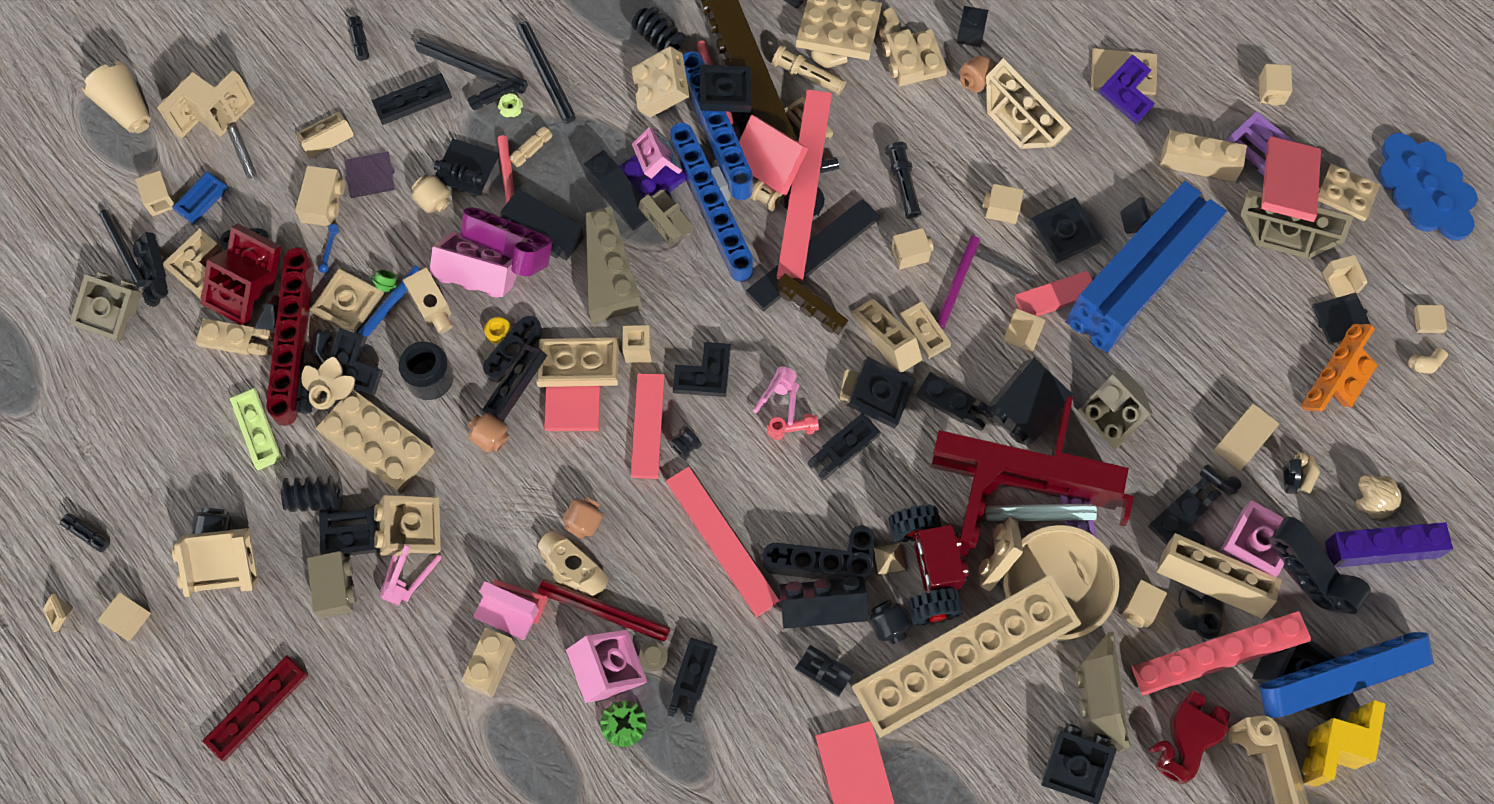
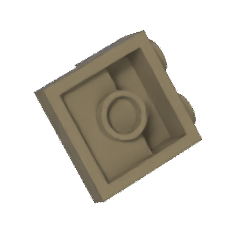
M97 272L96 276L85 274L69 324L115 341H122L129 316L135 317L142 291L136 290L135 283L120 280L119 283L113 282V276L106 273Z

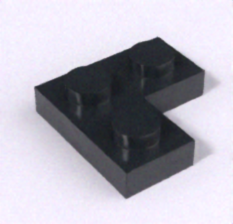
M339 328L329 358H337L342 366L343 376L355 378L353 389L375 395L383 370L359 363L367 337Z
M704 342L702 366L675 364L673 393L726 397L731 344Z

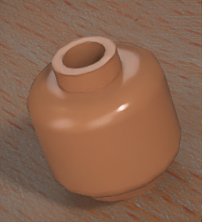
M979 55L964 63L960 68L959 74L962 86L974 93L986 89V76L996 66L993 60Z
M490 412L485 413L482 417L477 414L468 425V428L471 429L468 436L469 440L486 453H490L493 450L498 452L510 436L507 434L508 426Z
M587 496L584 500L574 499L562 518L564 524H566L564 529L581 539L585 536H593L603 519V513L598 510L600 504Z

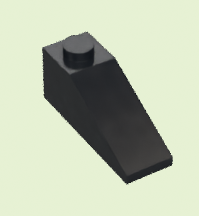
M602 150L584 163L586 179L633 231L648 221L638 208L642 199L622 169L605 150Z

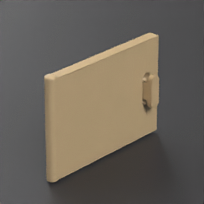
M1093 48L1091 89L1100 90L1133 54L1151 69L1150 74L1141 82L1137 89L1143 94L1155 95L1157 87V54Z

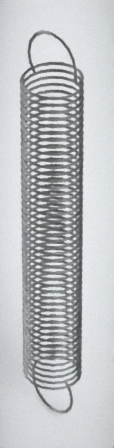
M233 126L231 127L233 133L231 132L230 134L228 132L240 162L243 159L249 174L252 176L249 170L250 165H252L237 128Z
M985 249L982 250L986 253H979V255L988 263L991 262L994 266L997 265L1000 269H1007V272L1009 274L1012 273L1015 277H1017L1012 272L1013 270L1011 268L1013 267L1010 265L1008 261H1004L1002 258L996 256L999 260L1003 262L1000 264ZM1018 268L1032 282H1034V278H1038L1034 275H1031L1029 272L1026 273L1023 269Z

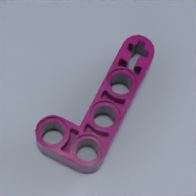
M468 207L463 210L460 236L512 258L511 271L520 276H532L549 266L552 239L479 208Z

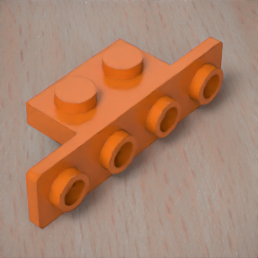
M1353 324L1347 330L1342 342L1333 352V356L1321 371L1312 389L1307 393L1305 400L1301 404L1303 410L1323 411L1332 396L1343 407L1353 406L1378 366L1363 349L1375 330L1372 324Z

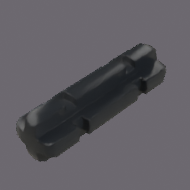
M358 15L350 16L348 18V25L356 59L358 61L368 60L370 56L361 17Z
M507 79L501 82V85L496 84L479 92L480 95L470 96L468 103L473 110L482 108L483 104L488 105L501 99L505 94L514 93L516 87L511 79Z
M311 362L302 363L300 368V375H302L305 366H311L317 369L316 364H313ZM299 377L297 398L300 401L296 403V411L308 414L312 412L313 405L309 401V391L303 386L302 379Z
M71 513L65 514L60 520L62 527L98 552L102 553L109 547L110 540Z

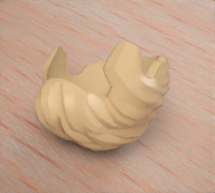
M1363 475L1360 478L1358 486L1363 498L1357 499L1355 502L1357 510L1366 512L1370 518L1375 520L1391 518L1398 511L1401 504V492L1394 479L1385 475L1379 477Z

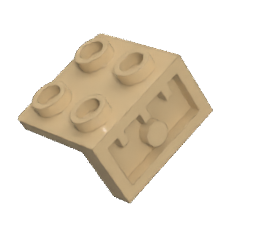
M1331 163L1319 182L1318 201L1365 221L1380 185Z

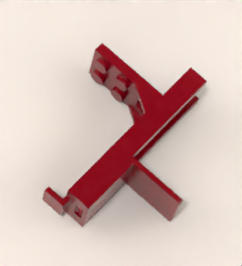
M1067 396L1061 411L1052 456L942 430L938 431L931 468L974 477L960 535L962 546L958 550L960 556L967 557L969 549L975 550L981 526L975 524H981L986 498L1000 484L1055 497L1063 495L1067 496L1068 499L1073 500L1075 498L1080 499L1082 502L1088 501L1098 507L1115 510L1117 506L1122 507L1119 525L1126 526L1130 518L1134 497L1133 495L1124 494L1129 468L1062 453L1073 400L1072 396Z

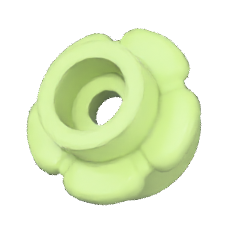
M511 93L503 95L498 104V108L501 110L500 113L504 117L518 116L523 107L521 99Z

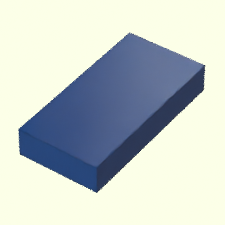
M207 171L172 208L176 213L194 225L228 190V187Z

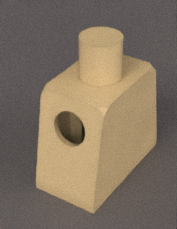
M427 267L403 279L408 294L427 326L434 325L439 334L450 330L453 325L448 318L451 315L449 306Z

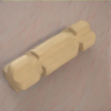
M546 127L540 128L536 135L531 136L518 148L519 151L517 150L510 155V161L516 167L521 166L526 162V158H530L543 146V143L548 142L552 138V133Z

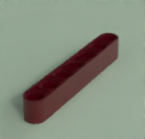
M299 247L288 250L284 256L266 410L274 421L281 426H288L294 423L298 415L296 411V403L299 401L297 398L299 377H302L300 375L301 364L304 363L314 276V265L306 251ZM304 261L301 265L295 266L298 262ZM301 285L298 289L292 290L294 286ZM298 308L295 313L289 314L291 310ZM295 332V335L293 337L286 339V337L290 333ZM293 357L290 362L283 363L286 358ZM290 382L287 387L280 388L283 383ZM287 406L283 413L277 414L280 408Z

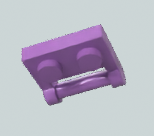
M1257 111L1226 140L1246 145L1240 140L1242 137H1245L1265 155L1270 136L1294 142ZM1247 146L1245 158L1259 168L1258 172L1264 176L1265 160Z

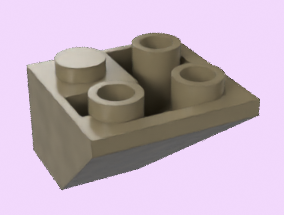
M1126 370L1113 374L1077 410L1114 450L1153 414L1144 389Z

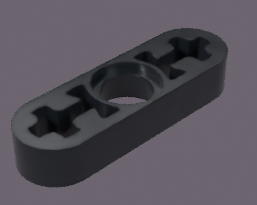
M525 316L521 318L485 360L483 370L490 381L501 382L526 344L534 346L540 339L542 327L536 317ZM534 325V332H525L524 327L527 326L530 328ZM512 343L520 345L519 352L514 355L506 353V347ZM500 365L501 371H494L492 373L491 366L497 367Z

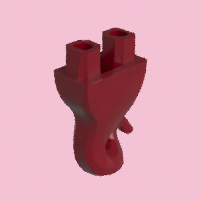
M1195 691L1190 692L1175 707L1170 718V732L1180 755L1181 764L1174 761L1175 748L1170 742L1159 741L1149 748L1151 753L1162 751L1155 768L1163 776L1179 784L1187 783L1195 777L1199 770L1203 753L1208 748L1220 743L1229 730V727L1226 725L1230 712L1216 705L1210 715L1205 714L1200 709L1206 699Z

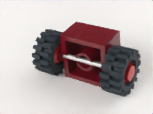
M935 505L911 506L910 509L904 508L901 509V512L896 511L894 514H891L888 519L893 540L896 542L915 541L914 550L924 593L916 595L908 601L913 625H932L936 622H945V620H952L954 617L962 615L963 610L958 593L965 583V577H968V568L966 561L960 559L958 550L962 546L959 533H954L952 525L942 526L938 508Z

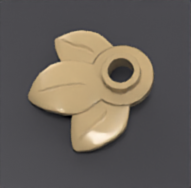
M335 357L326 360L318 370L311 366H305L301 377L303 386L309 391V401L317 409H328L336 400L346 398L355 385L354 377L343 376L342 366ZM323 391L327 393L325 401L320 399V394Z

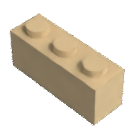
M1170 130L1163 144L1159 167L1236 182L1244 168L1247 145Z

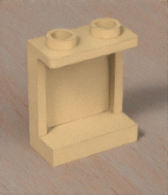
M250 528L182 535L172 548L173 560L178 563L179 568L177 583L178 587L183 589L184 597H191L196 591L239 586L241 592L251 591L259 581Z

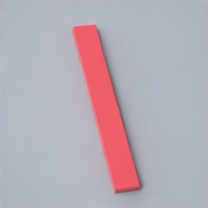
M807 90L799 143L808 147V150L791 185L777 279H780L786 273L795 281L803 283L832 93L814 90Z

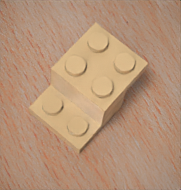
M233 70L226 77H223L215 88L192 72L186 79L180 82L179 86L169 96L162 100L157 109L172 132L180 139L198 122L221 137L250 108L254 100L241 76Z

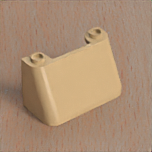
M1254 716L1245 718L1229 728L1227 735L1230 744L1238 743L1246 749L1247 756L1262 754L1275 804H1309L1290 733L1284 724L1268 716Z

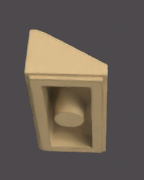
M337 112L295 134L309 158L354 136L341 112Z

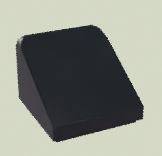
M1144 197L1138 198L1120 212L1126 234L1137 233L1150 219Z
M274 295L267 303L255 329L276 328L278 295Z

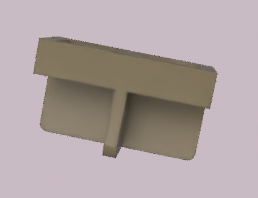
M660 190L652 197L648 194L641 199L638 208L671 248L692 232L694 226L681 212L680 208L682 205L680 202L675 204L664 190Z

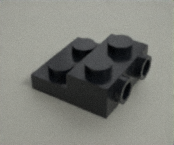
M1066 723L1065 728L1058 726L1049 752L1050 757L1041 786L1093 804H1099L1117 751L1115 745L1111 744L1112 739L1099 733H1094L1093 737L1082 734L1083 729L1070 723Z

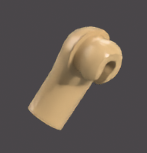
M888 8L883 12L887 24L884 26V29L880 30L879 35L884 42L887 34L901 31V23L894 8Z
M811 50L812 59L824 68H831L848 62L847 56Z
M1437 348L1431 356L1412 355L1408 360V366L1411 369H1415L1416 372L1431 374L1440 367L1448 357V353L1442 348Z
M1300 452L1294 458L1302 460L1303 477L1298 489L1310 494L1320 474V469L1313 456Z

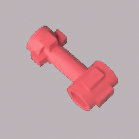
M810 413L803 414V419L794 420L791 426L780 417H774L770 424L767 425V434L775 440L782 439L787 432L805 430L806 434L809 435L819 430L817 415H811Z

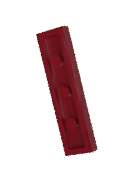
M286 655L202 742L221 761L225 762L309 675Z

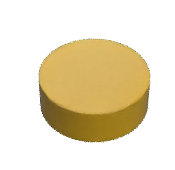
M503 317L491 318L484 328L487 339L496 345H499L512 330L508 320Z

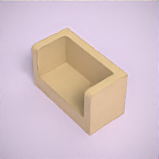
M1252 404L1213 451L1235 468L1241 470L1280 423L1255 404Z

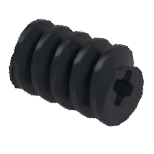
M656 7L640 9L634 15L631 26L641 36H644V39L650 42L651 46L657 49V52H661L670 46L678 51L685 38V34L678 32V28L675 25L672 26V22L669 19H665V15L659 13V9Z
M330 475L327 478L326 484L323 483L321 476H317L315 484H312L310 477H306L304 485H301L299 477H295L293 485H290L289 479L284 478L281 488L283 509L285 511L288 509L289 512H296L299 508L301 512H305L309 507L312 511H318L320 506L323 510H328L332 506L334 510H340L343 503L342 482L339 479L335 483Z

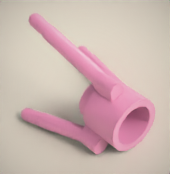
M779 367L769 387L753 409V412L757 413L773 392L780 395L790 392L787 423L791 426L795 411L796 393L799 388V384L795 382L797 378L796 372L789 367Z
M406 544L398 562H396L398 556H392L379 597L398 606L402 600L408 602L411 594L441 560V555H437L406 590L407 584L398 580L410 546Z

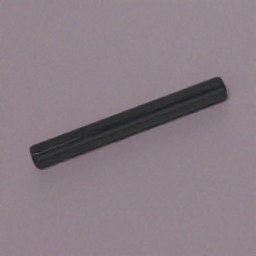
M529 22L519 23L517 25L518 33L563 123L573 122L576 119L575 113Z
M419 38L415 44L417 52L498 85H501V82L507 79H511L516 87L515 92L520 94L525 93L528 87L527 80L425 38Z

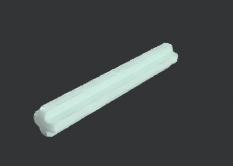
M1095 504L988 505L985 508V518L988 522L1005 521L1008 517L1016 521L1095 520L1097 518V507Z

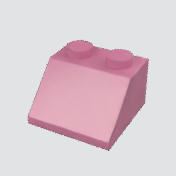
M628 630L587 635L566 649L585 703L608 699L647 682Z

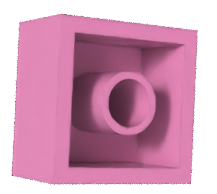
M1251 500L1241 510L1219 553L1277 577L1284 562L1271 546L1270 539L1284 518Z

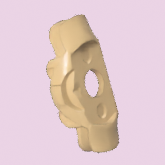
M555 531L548 532L542 537L538 544L540 555L546 561V567L551 571L557 583L575 591L579 590L581 593L591 597H596L606 588V584L609 581L607 576L599 566L567 538ZM569 556H577L581 559L582 563L579 568L572 570L566 567L565 560Z

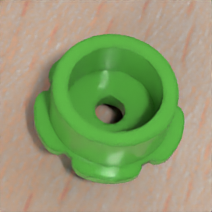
M378 269L376 274L372 276V282L381 291L388 292L398 285L396 282L397 275L389 270Z

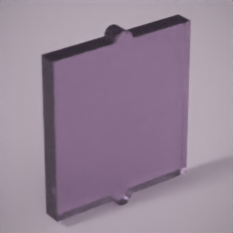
M389 151L345 159L347 172L345 180L348 182L351 198L395 190L393 179L395 170L391 166Z

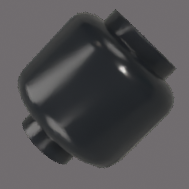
M202 507L201 512H197L193 516L191 534L230 530L231 517L228 514H224L225 509Z
M890 599L871 609L873 614L870 615L869 622L880 641L890 640L892 644H895L907 637L905 631L910 628L911 623L900 603H892Z

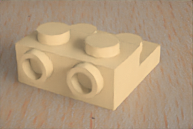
M910 29L885 36V42L882 43V51L884 57L889 58L891 77L896 78L899 87L946 75L947 68L932 29L911 34Z
M384 495L379 504L375 505L374 520L380 521V531L375 532L374 544L375 548H380V555L400 556L406 544L410 546L407 556L410 553L438 554L441 551L438 497Z

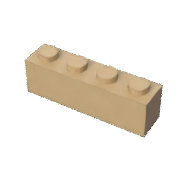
M1176 533L1163 550L1157 568V573L1261 619L1265 617L1277 602L1282 581Z

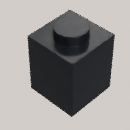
M964 6L956 43L981 47L988 10Z

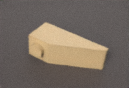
M875 299L852 311L855 319L883 357L898 372L902 373L922 361L916 336Z

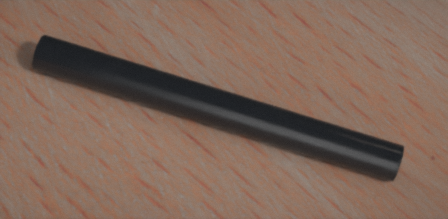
M108 210L100 211L99 216L132 280L137 287L144 286L146 281Z

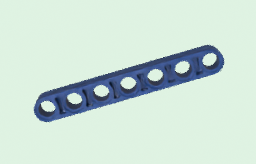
M687 52L683 54L689 97L717 163L726 178L730 194L737 200H746L753 193L751 168L727 113L723 111H700V65H705L697 52Z
M677 123L670 131L671 146L682 171L686 175L689 187L730 275L736 281H746L753 274L752 254L722 191L715 181L711 167L693 129L686 123ZM682 137H683V138H686V140H682V141H681V140H678V139H679V138H682ZM689 158H695L696 160H695V161H688L687 159H689ZM701 178L706 179V181L704 182H698L696 180ZM710 199L716 200L714 203H707L706 201ZM720 220H723V221H726L727 223L720 225V224H717L716 222H717V221H720ZM728 242H735V243H737V244L734 245V246H728V245H726V243H728ZM738 263H744L747 266L744 268H738L735 265H737Z
M1426 632L1404 634L1264 682L1259 685L1265 716L1271 718L1287 716L1432 665L1434 660L1429 634Z

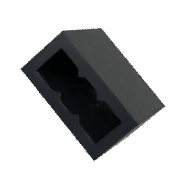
M1032 358L1022 363L985 409L990 413V417L995 423L1003 425L1010 432L1013 440L1026 445L1037 440L1063 408L1067 396H1072L1073 393L1037 359Z

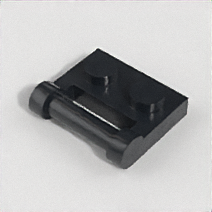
M369 504L366 508L332 512L329 509L320 510V555L339 551L344 556L378 553V548H375L374 544L375 532L378 531L377 521L374 520L376 504ZM367 519V524L330 528L332 522Z

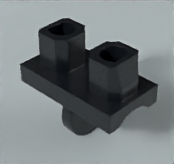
M811 644L795 667L797 672L838 698L854 674L852 670Z

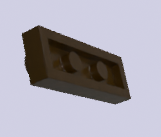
M786 273L779 279L776 289L783 299L788 302L793 301L800 306L799 309L803 314L808 317L813 316L821 322V326L829 333L834 332L839 336L849 321L847 318Z

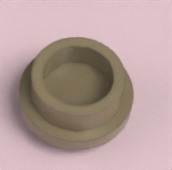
M647 643L640 650V663L649 671L660 670L667 663V650L660 643Z

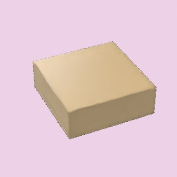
M1417 305L1414 308L1417 333H1444L1447 330L1444 305Z

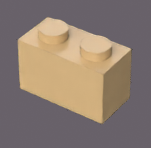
M307 166L295 210L302 223L329 226L333 224L334 218H337L339 214V197L344 194L345 181L342 180L337 169Z
M485 628L461 682L467 688L493 698L516 646L512 638Z

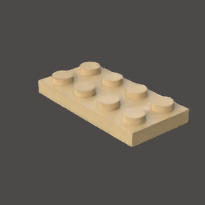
M352 390L346 398L341 399L315 428L321 435L398 493L405 488L435 453L433 448L355 390Z

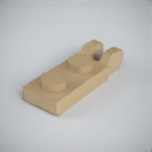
M203 318L195 343L205 348L245 355L267 356L270 351L269 348L253 342L254 339L272 341L274 333L265 329H255L254 327Z

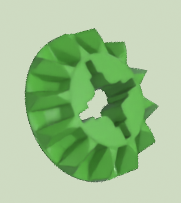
M627 700L613 702L612 705L604 710L600 721L601 731L605 739L612 745L618 747L632 746L643 737L646 731L647 720L645 713L637 703ZM631 713L628 722L634 730L624 727L621 731H618L619 724L614 716L623 719Z

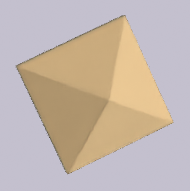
M901 543L874 547L878 575L906 570Z
M56 594L50 595L43 608L44 614L54 632L59 631L73 609Z

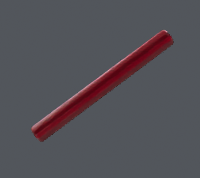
M543 579L538 587V593L547 596V598L664 642L669 636L670 627L549 580Z

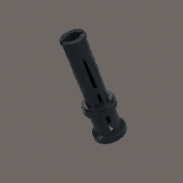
M894 142L885 148V153L890 158V172L897 180L905 217L907 219H914L922 213L910 174L913 166L908 161L906 154L907 144L905 142Z

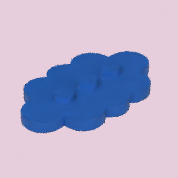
M1404 133L1391 134L1381 147L1382 155L1386 161L1378 171V179L1385 188L1392 191L1394 205L1408 212L1410 223L1418 230L1430 232L1438 229L1444 237L1450 240L1459 241L1465 239L1475 226L1474 219L1469 211L1477 203V193L1469 184L1462 182L1463 172L1461 168L1452 162H1448L1444 149L1436 143L1423 142L1417 144L1415 140Z

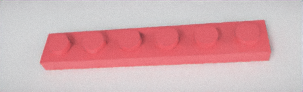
M1297 611L1131 666L1140 692L1144 696L1309 642L1311 637L1300 612Z

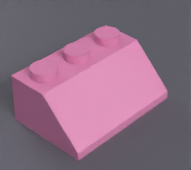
M452 232L433 246L430 274L432 277L438 278L440 282L456 283L462 285L467 290L487 292V295L491 297H503L512 289L517 274L511 271L512 258L466 240L460 236V233Z

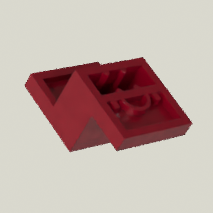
M240 224L232 226L228 249L207 259L200 304L240 325L246 326L249 324L254 301L274 290L281 245Z

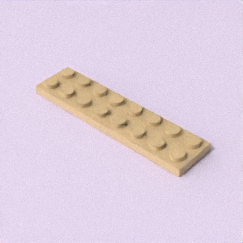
M1050 574L851 687L879 738H882L1081 625V622Z

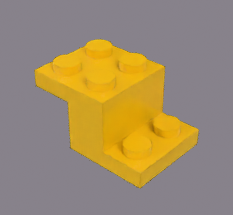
M1373 700L1353 710L1347 722L1332 718L1314 727L1310 731L1307 745L1310 746L1309 758L1306 757L1302 767V774L1305 775L1304 784L1317 787L1335 780L1338 764L1357 769L1375 762L1386 703Z

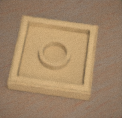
M339 268L310 311L341 329L358 333L385 294L368 282Z

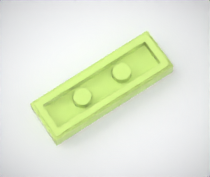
M253 388L231 397L230 401L255 468L260 470L282 461V454L257 389Z

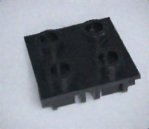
M452 138L443 159L440 161L436 160L434 163V170H437L435 176L448 187L480 196L498 159L499 153Z

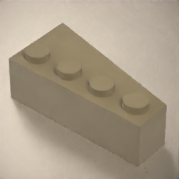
M612 207L586 213L588 310L591 324L642 310L639 292Z

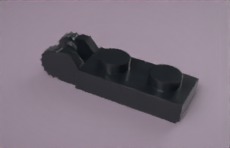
M144 232L133 245V254L146 281L144 291L142 292L144 301L149 307H156L160 303V299L165 298L169 292L156 236L154 233Z
M932 372L928 374L916 393L917 398L958 422H964L979 431H982L986 425L980 418L973 414H968L970 410L973 409L985 417H990V413L985 409L987 405L984 402L976 400L975 397Z
M861 413L826 442L822 449L807 464L812 469L828 456L833 462L819 474L822 481L826 480L838 468L841 469L879 437L881 432Z
M1205 477L1190 490L1187 489L1149 524L1148 527L1166 545L1175 533L1180 535L1207 511V507L1221 495V492L1216 489L1203 502L1195 496L1198 491H1201L1207 485L1208 480Z
M690 638L672 691L673 697L668 710V716L674 717L677 714L680 698L683 696L691 699L684 717L686 722H692L697 703L701 701L718 646Z

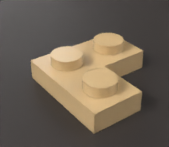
M199 229L163 262V267L201 299L206 267L203 264L220 249V246Z
M1008 517L1003 524H999L995 528L992 535L995 551L989 559L982 561L978 569L980 586L988 591L992 590L1023 553L1018 521L1011 517Z

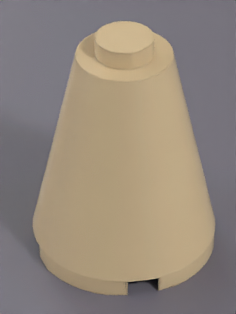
M115 61L116 66L108 67L105 64L95 69L84 81L87 85L86 88L82 87L85 95L128 132L141 133L149 127L151 118L127 64L123 61Z

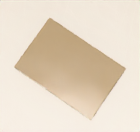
M619 337L540 339L539 349L545 352L547 357L537 371V387L618 386Z

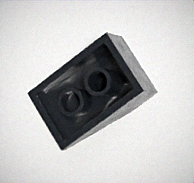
M1311 640L1261 657L1252 679L1262 684L1336 657ZM1349 694L1305 710L1326 721L1332 718L1338 719Z

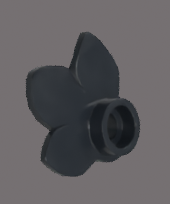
M1183 588L1178 599L1181 608L1174 612L1177 621L1184 628L1195 630L1198 635L1205 639H1213L1218 636L1222 627L1220 616L1223 613L1220 600L1207 594L1200 599L1188 589Z

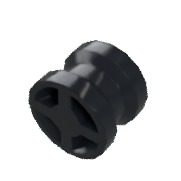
M686 426L679 429V434L676 437L672 436L668 439L671 448L684 460L690 457V452L702 446L699 438Z

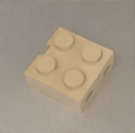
M671 46L632 67L634 85L638 87V91L635 93L637 108L639 112L651 118L689 97L683 54Z

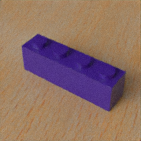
M1446 522L1335 532L1324 541L1328 558L1335 568L1436 559L1453 550Z

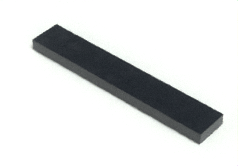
M863 198L809 240L804 279L879 220L880 215ZM779 265L746 290V295L763 312L781 298L776 289L779 281L777 279Z

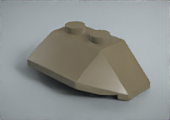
M1248 189L1240 215L1256 245L1309 259L1345 242L1353 216L1318 206L1317 216L1314 222L1263 210L1261 209L1263 192Z
M1108 632L1078 667V671L1075 672L1076 687L1081 688L1082 700H1079V713L1081 717H1085L1087 727L1095 733L1111 738V744L1115 745L1117 752H1125L1130 748L1115 636L1114 632Z

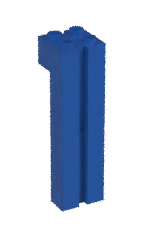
M1184 181L1083 290L1065 322L1076 332L1081 334L1086 332L1091 336L1093 345L1108 354L1125 335L1133 320L1218 226L1227 210L1212 199H1209L1208 202L1200 197L1202 192Z

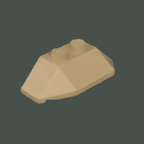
M1003 58L986 76L987 114L1020 149L1055 147L1073 129L1063 114L1006 59Z

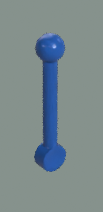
M331 224L328 227L330 235L323 261L318 266V270L322 273L327 272L329 268L327 263L335 235L339 233V228L336 224Z

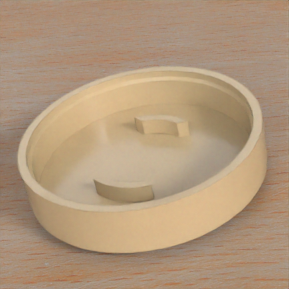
M1065 525L1044 527L1021 540L1023 553L1004 574L1003 588L1005 598L1011 597L1051 574L1081 622L1080 626L1055 640H1073L1086 636L1096 630L1111 614L1119 593L1117 566L1106 546L1092 534L1082 529Z

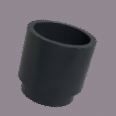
M424 341L416 342L409 345L400 357V375L409 391L415 397L423 400H434L446 394L451 388L454 379L453 369L446 354L438 345ZM429 359L436 360L434 367L425 374H415L412 372L418 363Z

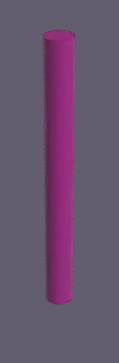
M971 236L936 320L941 329H944L979 245L980 239L976 236Z

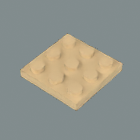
M808 0L797 36L796 47L869 60L882 3L870 0Z

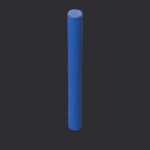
M414 266L405 278L417 273L421 269ZM403 280L357 334L369 337L407 292Z

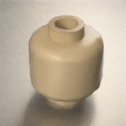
M423 175L411 188L413 190V200L427 213H432L436 210L440 213L450 204L448 200L450 196L449 188L435 175Z

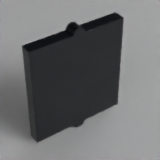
M1357 293L1316 303L1312 306L1319 321L1318 327L1322 328L1329 344L1342 341L1347 330L1353 324H1370L1366 315L1368 311L1363 308Z

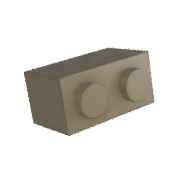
M341 551L307 558L313 612L319 618L354 612L353 603L357 601L354 586L350 585L349 576L353 575L351 560L347 559Z

